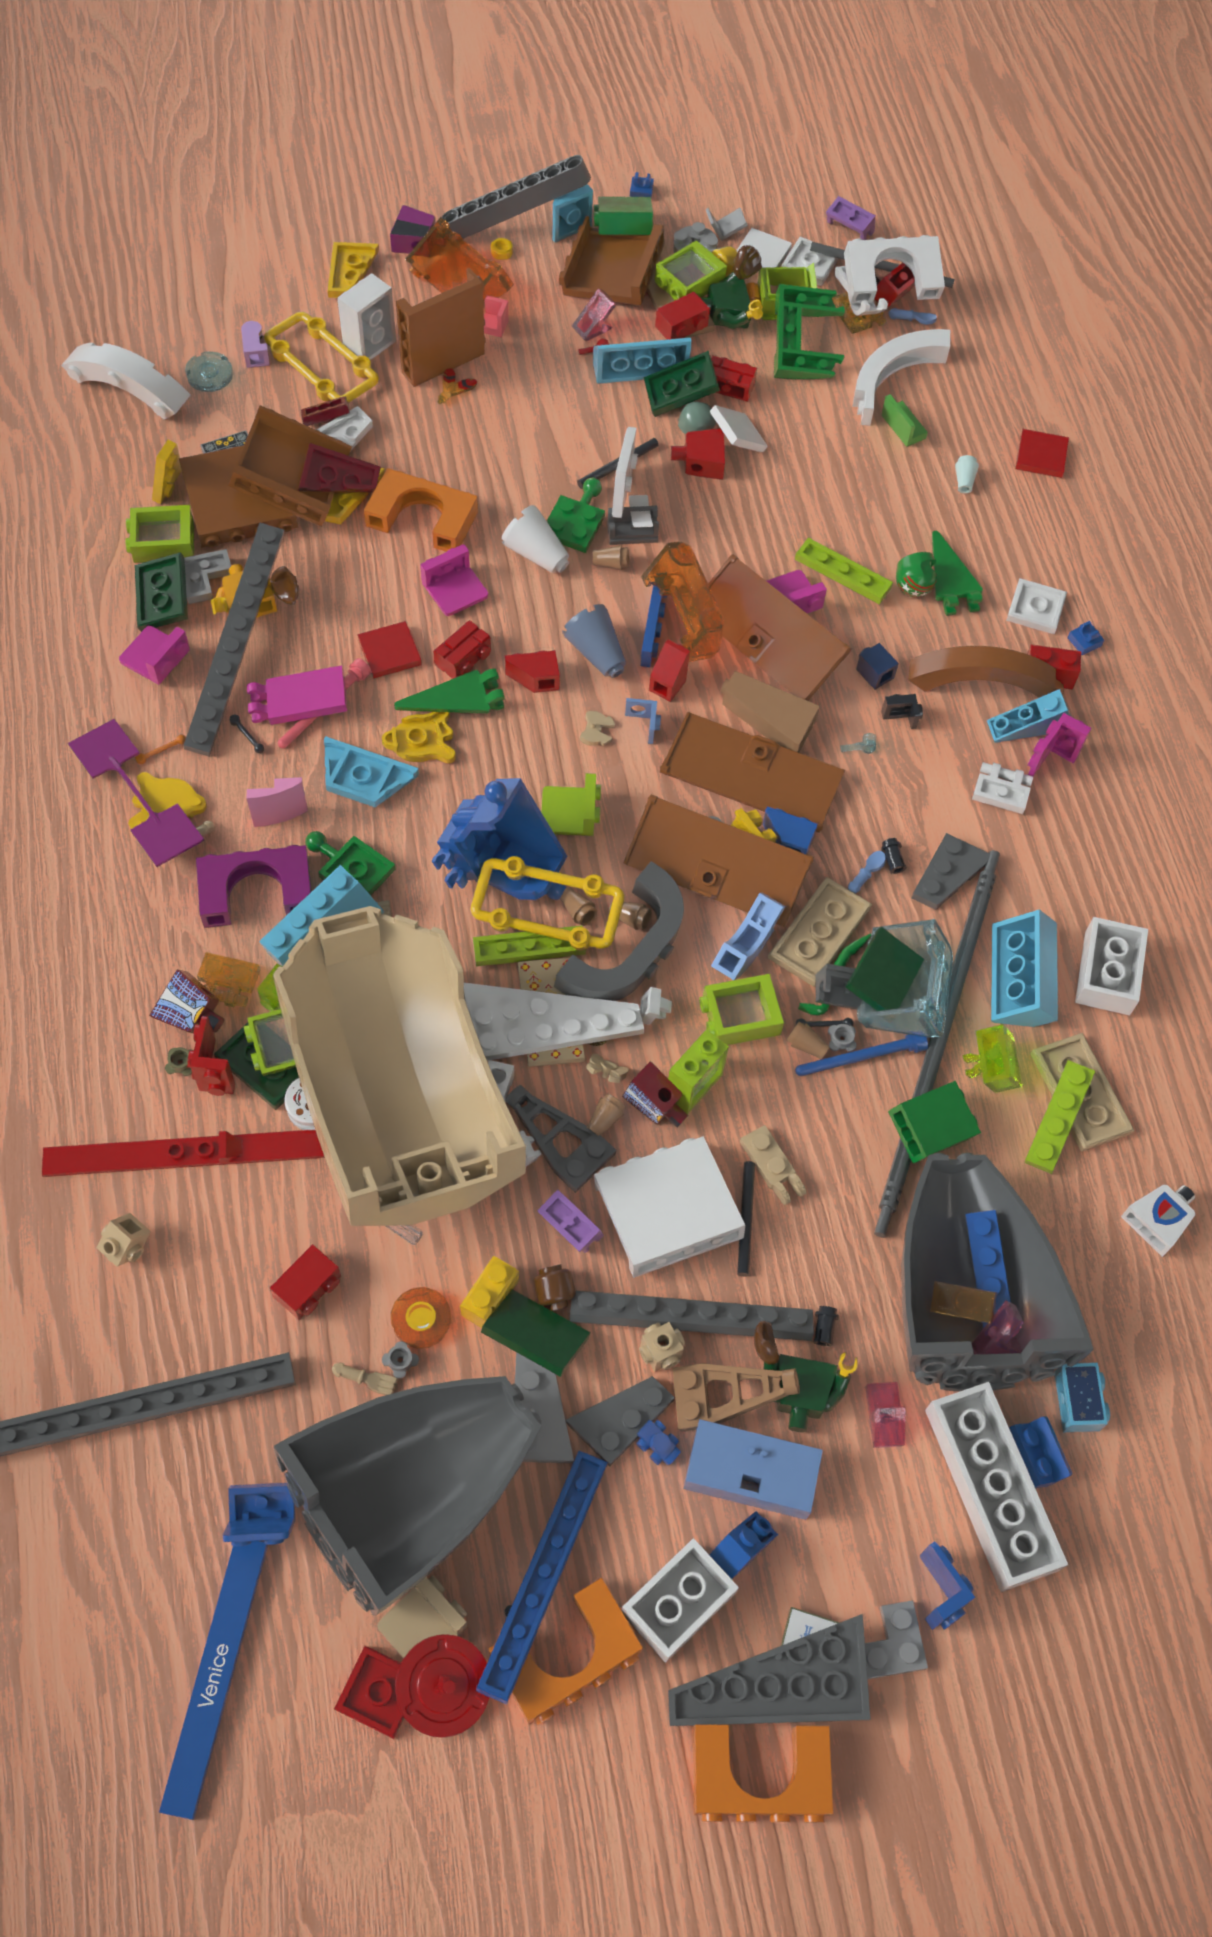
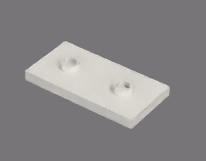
M628 427L626 429L616 469L612 508L613 517L622 518L627 492H631L632 470L636 469L638 454H634L637 429L635 427Z

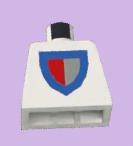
M1164 1184L1131 1204L1121 1217L1163 1257L1176 1243L1195 1216V1211L1189 1206L1195 1199V1194L1189 1187L1184 1185L1174 1192L1168 1185Z

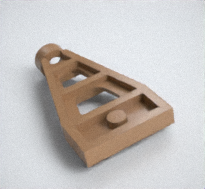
M704 1363L673 1368L678 1429L681 1432L696 1430L699 1419L721 1424L788 1395L800 1393L796 1369L774 1371ZM744 1379L761 1380L763 1383L762 1395L747 1400L742 1399L740 1382ZM712 1380L729 1382L732 1385V1400L717 1408L710 1407L707 1384ZM781 1380H782V1382H783V1387H784V1388H780V1381H781Z

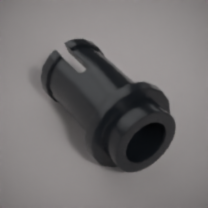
M889 838L883 841L881 851L886 856L891 874L901 873L907 869L900 850L902 844L897 838Z
M819 1306V1311L815 1312V1316L818 1318L813 1343L820 1346H826L827 1343V1346L831 1347L833 1346L835 1321L839 1320V1315H837L836 1308Z

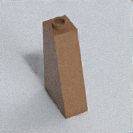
M737 671L733 673L731 679L724 681L721 688V693L724 694L722 705L764 737L775 741L784 748L800 752L817 720L819 705Z

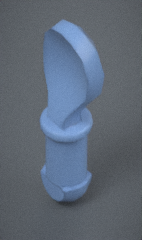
M897 308L889 311L890 318L894 320L904 319L912 321V319H916L921 324L926 325L933 324L937 320V316L931 313H918L913 310H900Z
M876 851L868 857L865 868H861L858 875L849 883L848 890L858 893L867 879L871 878V872L879 871L884 867L886 856L883 851Z

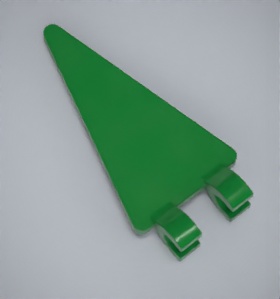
M933 531L931 536L932 553L936 559L933 570L937 573V581L934 585L935 599L943 601L946 616L956 615L955 606L959 605L958 598L964 597L967 598V606L970 612L980 611L978 603L983 601V588L938 531Z
M489 669L480 674L479 670H474L396 701L394 708L398 711L487 714L490 712V708L493 710L503 709L505 696L502 689H496L498 688L497 680L499 679L497 669ZM485 688H486V689H490V690H491V689H496V690H493V691H491L490 693L486 694Z

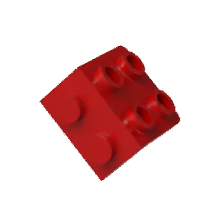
M202 1016L200 1025L196 1024L194 1028L193 1040L196 1042L194 1051L190 1050L188 1054L187 1065L192 1070V1079L196 1081L199 1091H205L215 1096L234 1094L236 1084L228 1060L212 1058L216 1038L209 1017Z

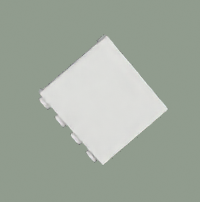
M704 1136L697 1139H686L680 1145L671 1148H660L651 1155L642 1158L634 1157L625 1164L616 1167H605L594 1174L595 1189L600 1191L625 1249L633 1278L744 1238L745 1223Z

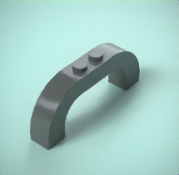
M651 861L636 878L632 893L651 906L655 912L657 922L628 958L615 968L597 969L572 955L556 975L554 983L556 989L570 996L618 1001L635 991L645 978H652L659 967L657 963L660 959L666 960L674 949L672 944L679 931L684 913L680 889L665 870Z

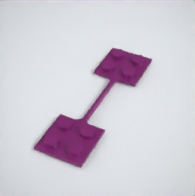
M115 719L68 743L93 779L109 770L118 771L149 813V818L145 822L135 826L130 831L156 867L205 841L178 803L160 813L153 812L121 768L124 762L140 753Z

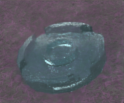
M202 352L201 356L196 357L195 355L187 362L185 368L188 383L194 389L202 392H214L226 387L232 380L233 368L231 362L221 353Z

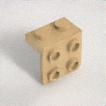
M433 1575L429 1579L425 1577L378 1622L379 1631L403 1658L413 1646L423 1639L440 1634L460 1636L468 1628L467 1622L464 1620L468 1614L456 1600H453L451 1603L446 1600L442 1595L445 1588Z

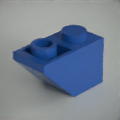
M767 806L765 810L763 826L765 830H773L777 836L776 843L803 854H808L815 836L817 824L807 818H799L788 814L781 809Z
M755 1511L728 1533L709 1555L733 1579L778 1534L772 1528L770 1522Z

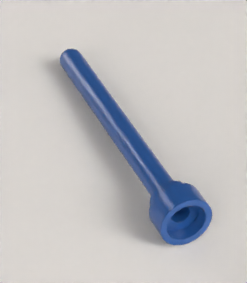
M917 1029L910 1031L909 1035L905 1036V1039L798 1065L795 1068V1072L798 1076H804L907 1049L910 1052L918 1053L928 1049V1042L924 1030Z

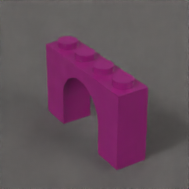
M289 845L285 848L276 849L262 848L259 851L250 852L236 851L232 854L224 855L209 854L196 858L199 912L204 928L232 925L230 909L231 891L240 880L247 876L255 874L268 875L281 884L286 916L312 892L306 845Z

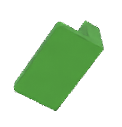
M891 395L885 396L881 416L905 446L908 447L926 439L927 430L903 401L896 402Z

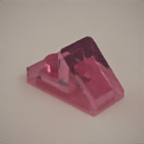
M598 288L572 327L585 341H589L611 330L613 327L606 319L617 304L604 290Z
M1007 1300L1003 1303L971 1343L974 1355L1022 1353L1018 1340L1013 1337L1020 1331L1021 1325L1024 1323L1016 1305Z
M897 1382L866 1384L865 1390L873 1448L904 1446L906 1408L900 1405Z

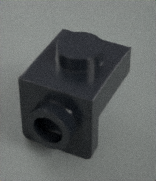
M894 694L885 696L881 713L883 720L908 718L910 728L916 729L919 719L923 717V708L921 704H918L916 694Z

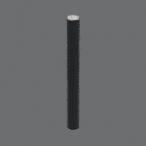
M652 438L636 447L634 454H638V457L658 447L657 439ZM619 457L577 480L579 488L583 489V484L588 478L599 480L615 471Z
M752 1161L744 1162L741 1217L745 1223L744 1238L739 1240L737 1275L742 1277L749 1276L755 1178V1163Z

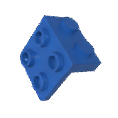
M288 1483L230 1485L228 1488L229 1523L223 1532V1541L231 1542L232 1546L249 1545L251 1541L264 1540L265 1544L274 1545L284 1542V1539L289 1538L296 1521L295 1504L286 1487Z
M934 1541L921 1553L920 1558L948 1600L934 1609L925 1618V1621L932 1630L939 1625L945 1630L966 1614L963 1608L975 1596L972 1593L974 1589L971 1582L964 1574L959 1575L952 1565L954 1561L949 1551L943 1545L939 1546Z

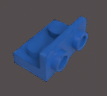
M1047 1416L1040 1417L1030 1423L1015 1424L1009 1427L1035 1489L1048 1487L1072 1476L1071 1468Z

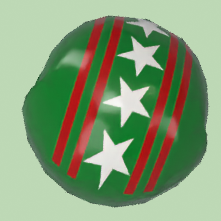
M917 552L907 555L897 563L896 583L905 595L918 598L925 596L933 589L937 581V573L931 568L936 563L934 555L930 552Z

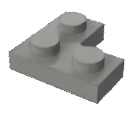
M227 549L185 558L188 604L213 599L209 579L230 575L229 568L231 563Z
M913 1601L881 1606L880 1612L886 1640L865 1643L867 1678L874 1679L926 1670L928 1665Z

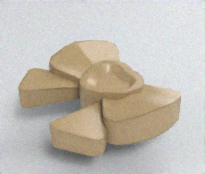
M597 711L586 712L587 725L580 735V741L589 746H595L599 743L605 746L610 743L612 737L602 733L601 727H615L611 716L605 717V715Z
M598 1054L591 1055L586 1067L591 1074L602 1071V1077L608 1078L609 1082L620 1083L621 1080H624L629 1071L627 1067L617 1066L615 1063L604 1060Z

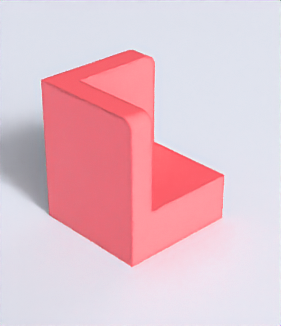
M491 296L486 297L484 314L485 334L502 338L509 322L508 300Z

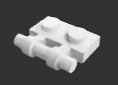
M983 762L980 768L982 773L979 774L972 800L1023 814L1031 789L1023 785L1031 786L1033 776L1024 774L1022 770L1016 769V771L1002 768L1001 764L993 763L991 765Z

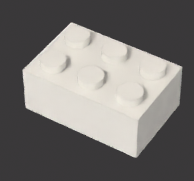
M371 273L337 298L343 344L354 354L366 356L371 360L396 342L392 288Z
M1093 917L1084 936L1075 1003L1130 1016L1140 999L1148 929Z
M693 1538L622 1607L621 1611L630 1624L666 1663L736 1594L739 1587Z

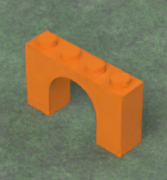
M387 468L364 509L366 527L389 533L397 516L406 507L415 504H427L435 507L442 514L432 531L433 548L447 552L451 548L462 545L478 514V496L448 487L447 485L431 482L424 478H418L402 471Z
M602 1578L574 1594L573 1601L594 1638V1654L589 1664L581 1672L573 1676L555 1677L542 1671L534 1662L530 1653L528 1654L512 1692V1696L528 1725L534 1721L538 1726L555 1715L553 1709L563 1702L566 1707L574 1704L583 1697L582 1690L593 1684L595 1689L602 1686L612 1678L610 1672L619 1666L624 1671L640 1660L638 1654L642 1652L643 1647ZM493 1645L492 1647L488 1648L490 1655H491V1653H492L493 1648H494L495 1645Z
M694 1725V1815H702V1822H722V1815H736V1822H756V1815L770 1816V1822L789 1823L790 1816H804V1823H824V1816L833 1815L829 1726H795L792 1728L793 1772L791 1780L781 1794L773 1798L763 1799L747 1794L738 1786L732 1776L729 1757V1725Z

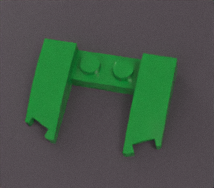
M779 285L775 294L777 341L776 354L774 356V378L824 379L834 377L836 373L832 369L836 363L841 364L843 362L844 355L801 350L802 317L844 316V306L836 308L832 300L837 294L836 290Z

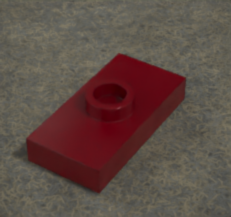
M339 397L302 409L301 417L303 424L310 426L320 422L329 423L336 417L349 414L347 397Z

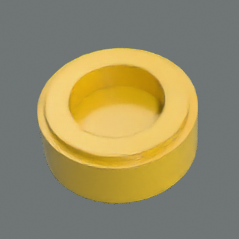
M497 238L492 241L491 255L495 259L506 260L512 256L513 244L510 240Z

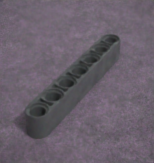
M574 155L445 212L440 221L451 241H459L579 189L590 182L591 175L582 156Z

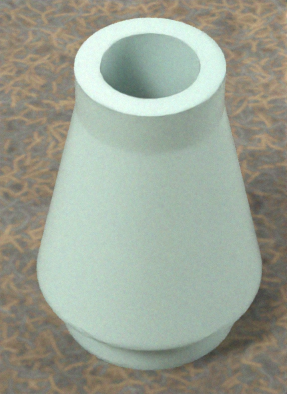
M961 456L955 464L958 491L960 493L972 492L979 468L977 459L974 456Z

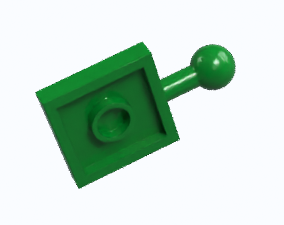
M588 478L584 482V494L580 501L560 495L547 519V523L562 545L583 553L587 552L605 518V510L589 505L592 498L597 497L602 491V484L596 478Z
M319 831L309 833L305 839L308 850L315 853L322 852L330 858L318 872L319 878L325 880L341 865L372 895L396 870L393 862L356 836H353L339 851L329 845L325 835Z

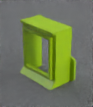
M814 263L807 267H762L759 270L757 284L763 306V316L761 319L777 320V315H775V294H771L770 286L784 284L817 288Z

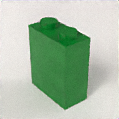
M598 196V204H593L594 226H598L599 235H651L653 230L651 197Z
M956 1080L900 1103L888 1111L913 1164L928 1158V1155L942 1152L981 1133L977 1119L971 1113L965 1101V1095L958 1087Z

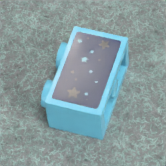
M1077 1363L1072 1367L1064 1364L1055 1370V1382L1063 1433L1102 1430L1110 1420V1409L1108 1403H1104L1105 1378L1103 1373L1099 1372L1098 1363Z

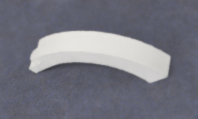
M932 329L904 334L883 344L870 355L859 373L852 407H858L857 415H861V425H871L875 392L888 376L900 369L916 364H946L950 349V330Z

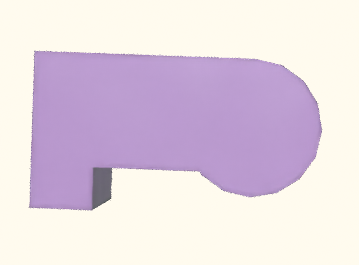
M256 321L244 323L241 327L246 368L270 366L267 343H264L261 324Z

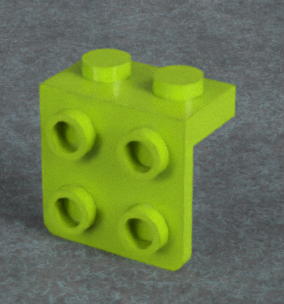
M586 773L585 788L545 786L543 788L541 813L554 834L594 836V823H600V807H595V800H601V784H596V774Z

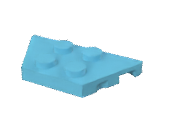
M326 736L324 738L326 790L377 807L419 775L417 767Z

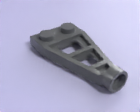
M522 1085L512 1090L506 1098V1103L515 1110L530 1136L534 1138V1142L553 1172L575 1193L616 1154V1149L601 1135H596L586 1128L585 1124L536 1098ZM525 1101L528 1102L526 1106L521 1107ZM540 1113L548 1115L557 1122V1125L546 1135L542 1134L533 1123V1120ZM561 1132H569L581 1140V1145L566 1158L562 1157L553 1145V1139Z

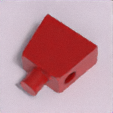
M721 428L687 432L684 446H671V460L685 461V473L687 475L723 480L725 469L724 432Z

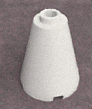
M530 505L521 511L524 514L523 517L519 520L514 518L505 529L501 538L503 540L502 543L549 572L555 573L558 571L561 573L569 564V554L535 505Z

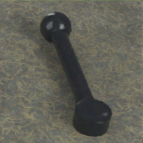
M238 715L230 716L231 725L237 726L252 743L256 753H262L264 751L263 744L258 743L240 723V717Z
M849 1017L838 1021L809 1022L800 1018L795 1023V1026L798 1022L804 1025L807 1023L810 1027L837 1026L839 1024L854 1025L853 1019Z

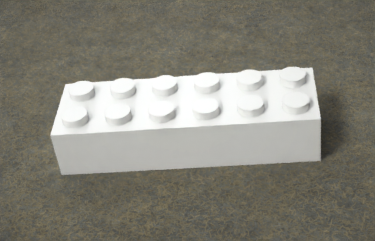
M986 1382L932 1401L925 1412L1000 1592L1056 1573L1068 1565L990 1383Z

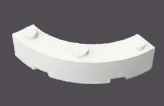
M94 343L82 344L61 365L67 371V374L78 383L101 381L126 390L146 403L164 420L175 415L191 396L169 374L164 377L152 367L155 364L127 349L104 343L102 346H96Z

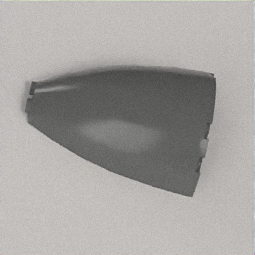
M943 1153L928 1155L909 1212L901 1262L902 1318L910 1372L913 1371L916 1380L925 1385L939 1383L941 1390L960 1392L989 1382L994 1391L1013 1388L1016 1382L1026 1378H1031L1033 1382L1055 1375V1368H1059L1066 1363L1067 1366L1072 1367L1082 1361L1093 1351V1346L1079 1304L1055 1250L1036 1218L1014 1188L986 1155L963 1153L957 1159H950L948 1155ZM996 1210L1016 1331L984 1335L966 1214Z
M506 1376L462 1379L424 1385L378 1397L322 1420L274 1445V1452L280 1471L283 1473L287 1470L285 1473V1478L288 1482L286 1487L297 1508L303 1505L305 1509L302 1511L309 1533L347 1591L352 1588L355 1589L353 1592L354 1597L366 1612L370 1610L372 1615L376 1616L419 1584L466 1541L498 1502L520 1468L541 1428L542 1422L538 1413L533 1408L526 1409L522 1405L521 1401L524 1400L520 1388L515 1383L511 1385Z

